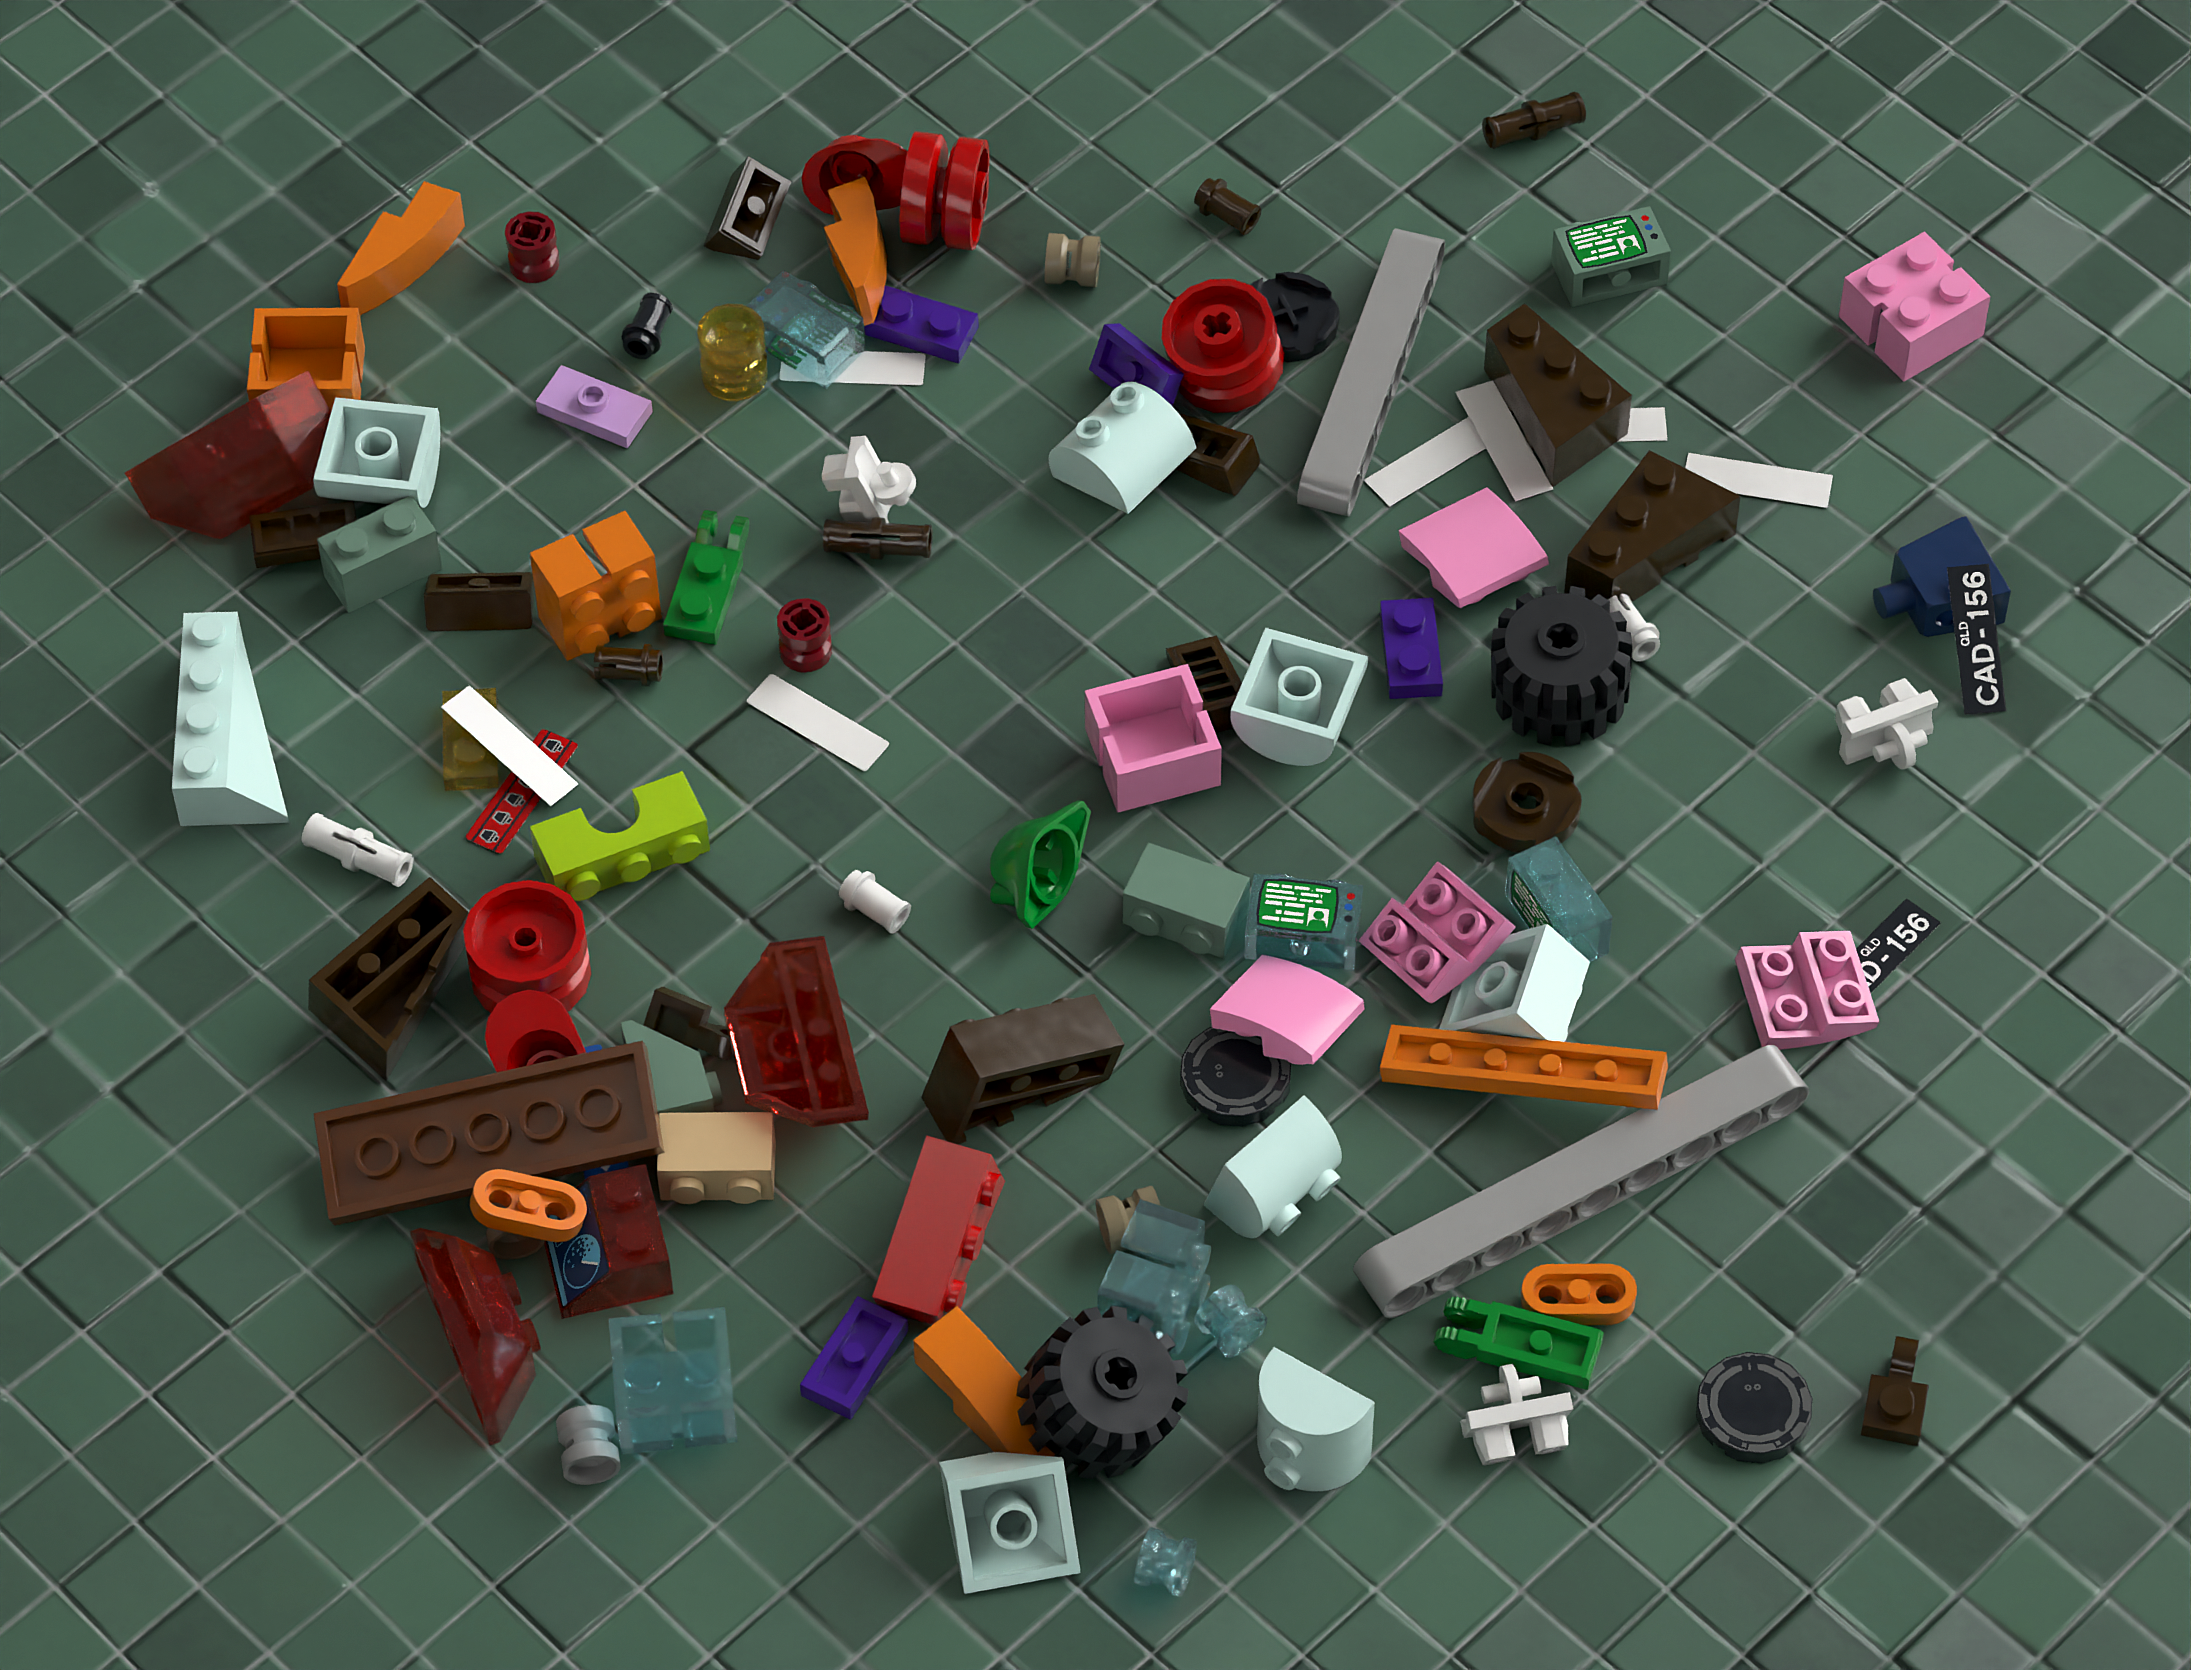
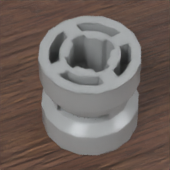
M583 1405L566 1410L559 1415L556 1420L558 1440L566 1448L561 1456L564 1478L571 1483L591 1485L607 1481L617 1475L621 1465L618 1447L611 1443V1439L615 1435L612 1411L600 1405Z

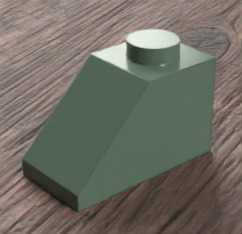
M633 1020L621 1022L623 1045L643 1040L647 1046L658 1115L660 1113L714 1112L715 1105L723 1104L716 1072L705 1073L698 1051Z

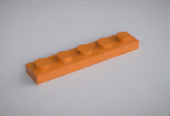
M1391 1025L1380 1064L1382 1082L1658 1110L1668 1069L1667 1052L1401 1025Z

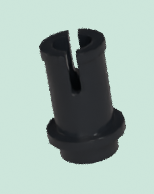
M657 293L645 294L640 301V307L632 324H628L623 329L621 336L623 348L632 357L647 359L660 350L662 344L660 335L667 318L673 310L672 303L666 297Z

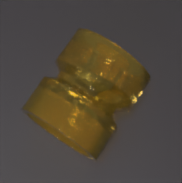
M729 303L716 306L706 312L699 321L697 330L698 347L701 355V378L704 387L713 396L726 401H740L751 398L762 390L767 383L768 377L765 327L761 316L752 308L742 304Z

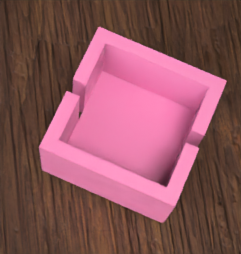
M1925 231L1847 275L1844 278L1839 317L1867 345L1876 341L1874 353L1903 382L1984 335L1991 297L1961 267L1952 271L1954 260Z
M1188 664L1085 690V730L1099 766L1103 765V776L1117 812L1221 786L1222 748L1207 710L1203 711V700Z

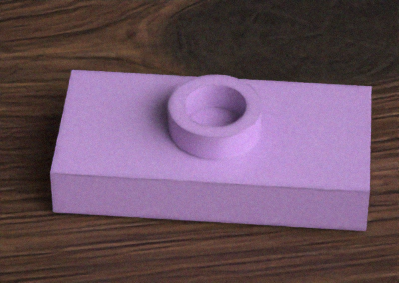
M563 365L559 367L536 400L537 413L627 449L653 412L651 400Z

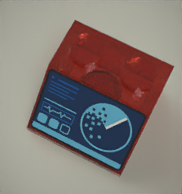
M646 1164L592 1175L575 1187L583 1195L587 1205L581 1230L574 1238L568 1241L550 1242L545 1240L544 1242L561 1318H569L674 1294L669 1256ZM547 1215L548 1218L561 1220L558 1216Z

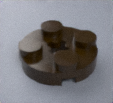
M1520 752L1518 759H1510L1503 763L1502 757L1486 765L1475 781L1472 797L1474 828L1479 834L1485 836L1501 848L1526 853L1534 858H1543L1550 855L1554 847L1567 840L1576 829L1581 813V792H1579L1574 784V775L1569 768L1551 756L1537 752ZM1528 795L1536 798V808L1522 809L1513 800L1524 801Z

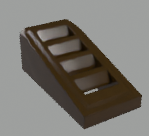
M1179 413L1191 431L1194 441H1197L1198 444L1196 449L1175 469L1216 490L1236 496L1260 464V456L1253 435ZM1214 450H1216L1217 452L1215 453V455L1213 457H1210Z
M1217 635L1166 648V656L1171 668L1185 665V660L1210 654V658L1187 664L1191 673L1212 667L1216 668V671L1194 676L1193 678L1203 700V711L1207 710L1215 733L1233 729L1230 717L1231 708L1242 682ZM1218 681H1221L1222 683L1220 685L1204 688L1201 690L1199 689V686ZM1224 694L1227 695V698L1215 700L1206 703L1205 701L1209 698L1221 696Z

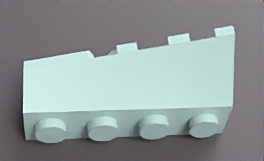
M238 612L184 613L172 779V792L180 826L289 823L243 641Z

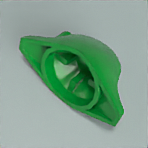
M1084 801L1072 802L1050 815L1016 825L999 840L990 858V871L997 883L991 888V900L994 904L1016 907L1018 918L1027 928L1033 929L1064 899L1075 879L1091 810Z

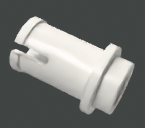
M1620 594V601L1615 595L1608 599L1610 601V613L1620 611L1627 621L1626 632H1631L1632 658L1635 661H1644L1652 657L1660 647L1658 629L1654 624L1645 622L1628 595Z
M858 870L853 871L844 880L839 890V897L844 900V907L849 911L858 909L892 934L902 927L911 912L912 906L908 902L902 901L876 883L875 875L869 871L864 873Z

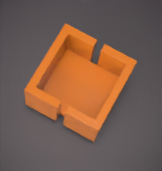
M255 308L251 341L253 353H250L247 393L254 428H327L335 397L361 400L360 383H362L365 344L358 308Z
M622 511L582 529L585 540L607 571L602 576H600L573 534L530 552L538 617L567 661L582 654L595 652L597 645L604 646L609 643V636L617 633L620 638L631 632L642 631L653 622L662 619L655 554L626 511Z

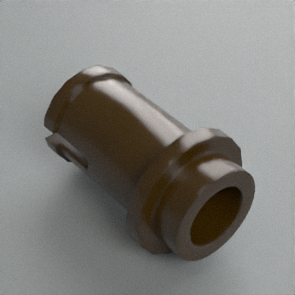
M1211 178L1206 179L1197 190L1194 198V204L1199 206L1201 214L1205 216L1213 214L1239 230L1243 235H1247L1252 231L1261 216L1262 209L1260 206L1252 204L1229 190L1227 182L1221 178L1216 181Z
M645 644L643 649L614 648L597 645L594 662H598L599 667H594L595 679L641 681L642 686H650L651 681H661L663 652L662 650H654L651 644Z

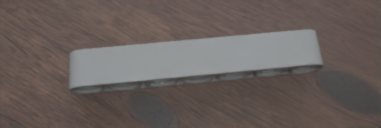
M1396 228L1393 230L1304 466L1299 483L1297 504L1349 517L1351 515L1438 279L1444 257L1445 240Z

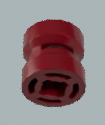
M531 211L520 213L511 218L504 232L506 245L509 250L508 263L511 273L518 280L525 283H539L551 278L557 272L560 262L556 246V229L553 221L547 215Z
M809 598L795 599L785 604L777 615L780 658L787 667L794 671L813 672L821 669L829 662L832 655L829 612L820 602Z

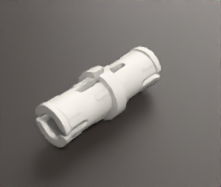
M315 813L312 815L302 833L303 845L315 848L341 860L342 866L350 871L356 872L362 869L391 882L396 887L404 884L412 870L414 859L411 857V854L401 852L374 840L373 833L368 830L358 828L354 831L323 817L322 814Z

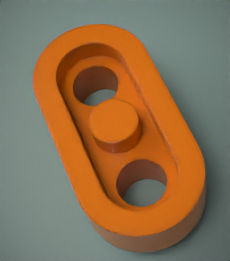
M503 1169L490 1170L482 1174L477 1179L470 1198L471 1212L484 1226L550 1242H564L574 1238L581 1230L587 1211L583 1195L573 1186L559 1181ZM491 1203H500L505 1208L497 1207ZM547 1215L558 1216L561 1220L548 1218Z
M1544 1264L1533 1268L1525 1276L1521 1290V1305L1525 1310L1581 1325H1614L1623 1322L1632 1314L1636 1303L1637 1285L1633 1276L1626 1269L1615 1264ZM1546 1296H1551L1556 1298L1559 1302L1556 1304H1547L1542 1302L1540 1299ZM1602 1296H1610L1613 1299H1615L1616 1302L1604 1304L1601 1303L1598 1300V1298Z

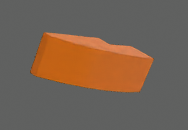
M866 177L827 190L836 223L823 228L833 265L862 323L866 326L874 323L882 302L887 279V254L874 198Z
M424 181L402 217L383 211L337 283L341 308H358L359 315H362L399 294L426 273L450 248L465 227L461 194Z
M958 1306L913 1340L915 1364L953 1400V1412L994 1452L1054 1457L1055 1454L1048 1447L1045 1446L1037 1452L1029 1442V1438L1036 1432L1032 1424L1021 1426L1017 1411L1028 1400L1016 1396L1018 1381L1022 1377Z

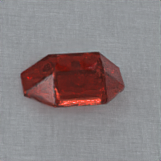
M306 371L166 447L126 471L125 474L151 519L221 540L250 524L249 516L270 513L313 489V478L332 411L310 372Z
M818 936L769 943L761 954L760 961L747 974L724 1007L725 1022L745 1104L810 1127L868 1120L869 1111L825 937Z
M424 1228L409 1231L416 1264L489 1446L499 1443L536 1377L532 1353L541 1351L540 1342L531 1319L527 1318L520 1321L515 1306L522 1304L516 1281L511 1272L501 1274L492 1253L456 1236Z

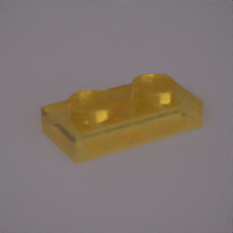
M496 688L474 689L498 711ZM462 690L442 691L443 705ZM443 709V781L445 791L499 788V759Z

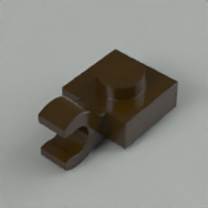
M666 987L654 990L643 1026L696 1051L701 1049L724 1060H729L731 1054L735 1056L740 1055L746 1034L736 1029L708 1023L712 1006Z
M1896 1336L1889 1376L1871 1374L1861 1436L1913 1446L1919 1445L1929 1388L1927 1384L1912 1382L1919 1340Z

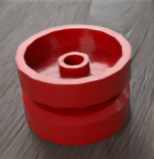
M920 131L913 133L906 156L900 198L899 225L902 242L928 245L937 236L941 223V233L947 248L971 251L976 249L982 229L989 189L990 160L989 145L986 139L960 137L954 143L948 160V147L942 134Z
M1209 279L1187 288L1172 301L1163 318L1161 339L1169 362L1184 373L1178 390L1190 403L1213 413L1238 412L1258 404L1274 390L1283 373L1284 352L1277 334V326L1267 299L1252 285L1234 279Z
M524 880L505 883L484 894L470 909L463 929L473 993L485 1010L491 1013L497 1003L511 993L528 989L546 992L560 1001L567 1012L585 995L591 977L590 959L583 912L571 895L553 884Z

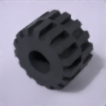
M1556 586L1542 587L1541 597L1534 598L1527 592L1516 598V610L1506 607L1498 617V628H1493L1491 639L1492 699L1496 698V711L1502 721L1512 716V730L1525 737L1530 729L1537 731V743L1550 746L1553 736H1565V745L1570 746L1580 744L1581 733L1588 732L1593 739L1605 734L1606 721L1616 724L1622 717L1624 703H1628L1630 695L1632 637L1631 632H1626L1627 621L1620 611L1610 613L1609 600L1599 594L1592 600L1585 598V589L1571 586L1569 594L1557 593Z
M1096 1306L1082 1310L1074 1320L1069 1317L1031 1357L1024 1367L1027 1373L1018 1381L1016 1396L1028 1399L1017 1411L1021 1426L1033 1425L1036 1432L1029 1438V1442L1036 1451L1039 1452L1045 1446L1048 1447L1055 1454L1054 1457H1062L1065 1469L1071 1463L1078 1465V1477L1094 1479L1102 1469L1107 1478L1122 1475L1131 1465L1135 1467L1175 1428L1181 1419L1178 1412L1187 1404L1189 1389L1177 1385L1187 1375V1370L1183 1359L1172 1361L1169 1352L1176 1344L1166 1333L1158 1339L1149 1331L1154 1321L1143 1314L1134 1322L1127 1320V1308L1111 1306L1101 1316Z

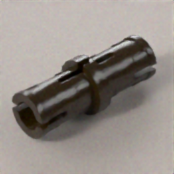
M1575 91L1541 103L1537 100L1523 102L1520 109L1493 117H1485L1482 121V131L1486 143L1493 149L1525 138L1536 141L1545 138L1549 131L1576 123H1584L1586 120V108L1582 97Z
M873 517L871 522L825 520L823 530L824 552L870 554L871 559L880 560L883 559L884 554L923 556L924 558H930L933 542L931 524L886 523L885 518ZM856 537L900 538V540L860 539Z

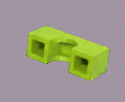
M683 771L632 789L636 822L622 832L604 833L594 829L588 823L581 808L530 826L534 857L546 883L553 884L568 893L575 901H583L604 889L624 882L638 881L651 872L676 863L690 862L700 854L710 851L707 819Z

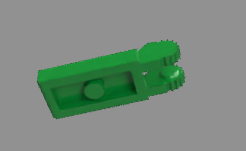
M703 511L697 527L696 540L690 544L663 624L665 636L717 644L743 566V551L750 526L748 517L736 515L731 524L727 548L712 546L713 538L718 530L717 512Z
M1458 1296L1447 1299L1443 1310L1447 1320H1451L1452 1323H1457L1458 1325L1462 1324L1471 1329H1484L1482 1334L1463 1329L1458 1330L1455 1327L1442 1326L1441 1329L1438 1328L1433 1343L1442 1353L1452 1354L1462 1359L1476 1357L1477 1361L1499 1367L1513 1364L1516 1371L1585 1390L1589 1389L1603 1343L1604 1332L1600 1329L1492 1301V1304L1473 1299L1467 1300L1464 1297L1460 1298Z

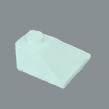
M993 1452L939 1462L947 1515L964 1594L1081 1573L1062 1457Z

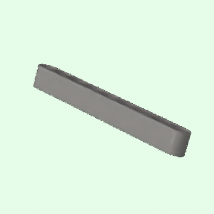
M1767 1045L1660 1099L1658 1110L1642 1108L1373 1246L1357 1260L1353 1268L1354 1274L1385 1317L1395 1318L1788 1116L1804 1103L1808 1097L1809 1088L1777 1046Z

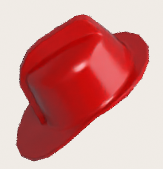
M857 135L842 136L831 141L826 148L815 152L805 163L801 177L803 192L812 205L824 213L834 215L827 190L866 177L877 211L900 206L902 179L908 151L899 144L885 139H869Z
M528 989L511 993L497 1003L487 1019L485 1041L488 1054L496 1072L587 1053L574 1022L560 1001L546 992Z

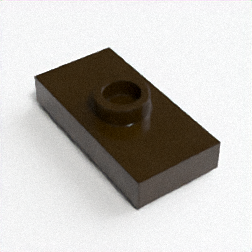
M354 501L249 516L256 568L321 559L317 539L357 520Z

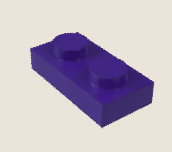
M885 285L882 302L875 321L864 326V332L867 336L959 364L979 328V317L977 313Z
M1120 323L1104 324L1089 367L1091 372L1113 389L1124 382H1136L1152 389L1172 406L1184 375L1183 372Z
M1433 598L1380 601V622L1389 699L1442 696L1443 678Z
M857 1296L800 1383L801 1396L851 1420L907 1334L908 1319Z

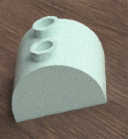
M1124 382L1116 387L1097 408L1081 420L1049 453V466L1054 478L1129 514L1196 449V445L1187 424L1170 403L1158 393L1142 384Z
M335 397L313 478L317 495L325 498L380 504H392L407 496H412L420 508H425L430 501L434 489L439 461L440 418L438 408Z
M1265 628L1231 708L1230 717L1235 732L1250 748L1267 758L1281 763L1309 766L1325 761L1332 754L1367 668L1368 656Z
M1303 1095L1223 1166L1203 1205L1241 1236L1257 1238L1268 1228L1276 1236L1281 1235L1301 1215V1212L1295 1206L1298 1201L1308 1193L1315 1201H1319L1341 1179L1334 1171L1342 1160L1341 1148L1334 1131L1321 1112Z
M1273 1347L1266 1357L1259 1375L1257 1445L1260 1457L1266 1466L1264 1469L1266 1476L1275 1485L1283 1489L1292 1490L1297 1488L1305 1491L1332 1490L1355 1479L1371 1459L1375 1402Z

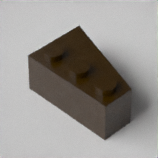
M1525 303L1487 329L1484 370L1490 381H1494L1512 416L1515 415L1525 432V439L1531 450L1536 451L1546 469L1545 475L1552 487L1628 434L1632 394Z
M1649 450L1568 554L1564 593L1569 594L1571 586L1585 589V598L1590 600L1599 594L1607 600L1616 595L1620 601V594H1626L1632 602L1658 586L1661 577L1682 564L1687 567L1698 560L1699 552L1719 539L1725 542L1736 535L1741 496Z
M429 877L309 979L308 1010L385 1081L389 1078L465 947L463 929L469 912Z
M1095 994L1073 999L1064 997L1055 1000L1051 1004L1024 1010L1015 1008L1002 1015L980 1020L966 1019L949 1027L921 1098L946 1141L959 1145L967 1141L964 1131L994 1119L998 1127L1014 1121L1013 1110L1040 1098L1047 1107L1109 1080L1125 1044Z

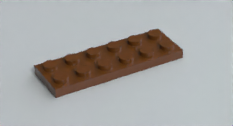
M643 1040L313 1113L328 1217L334 1226L471 1196L477 1179L490 1170L503 1169L549 1179L665 1153L648 1049Z

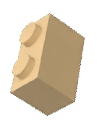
M773 1112L659 1114L665 1152L658 1154L657 1176L661 1200H674L681 1204H694L701 1200H731L740 1204H749L757 1200H774L776 1140Z

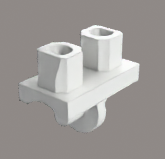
M866 436L851 437L847 454L828 455L825 457L822 481L828 492L841 490L839 507L844 521L871 522L873 517L885 518L886 523H889L887 514L891 506L894 504L897 506L905 505L915 489L916 478L909 466L903 463H881Z
M1903 678L1888 684L1881 690L1880 703L1883 708L1871 712L1863 698L1858 696L1841 701L1837 705L1835 720L1842 735L1839 754L1845 764L1848 765L1874 755L1877 762L1891 758L1895 765L1902 770L1915 765V748L1928 743L1926 735L1933 733L1932 711L1937 708L1938 700L1931 690L1919 694L1907 679Z
M1509 1364L1499 1368L1500 1383L1481 1387L1484 1404L1503 1400L1504 1405L1467 1412L1466 1419L1460 1421L1464 1438L1473 1437L1474 1446L1482 1465L1505 1462L1515 1457L1510 1429L1529 1426L1535 1455L1564 1450L1568 1446V1424L1566 1417L1572 1412L1573 1405L1570 1392L1523 1401V1396L1541 1393L1539 1377L1518 1379L1514 1365Z

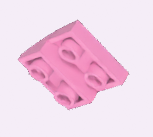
M1487 487L1398 530L1402 548L1429 569L1432 586L1459 608L1479 602L1486 595L1508 584L1521 581L1528 577L1529 574L1549 565L1547 554L1529 529Z
M1436 862L1404 904L1391 898L1359 939V942L1424 1000L1432 1004L1474 973L1499 948L1516 926L1451 870Z
M1850 931L1799 932L1793 945L1741 947L1735 957L1736 966L1761 1047L1775 1045L1781 1050L1817 1045L1875 1029L1879 1024L1875 1006Z
M1261 955L1210 1008L1212 1028L1232 1031L1244 1037L1261 1036L1264 1056L1284 1059L1297 1065H1313L1365 1008L1362 998L1335 980L1297 963Z

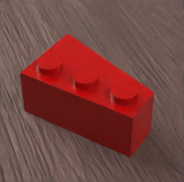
M926 1135L872 1295L878 1306L895 1314L931 1325L956 1306L961 1309L967 1289V1283L964 1282L972 1261H975L980 1253L986 1227L1005 1183L991 1154Z

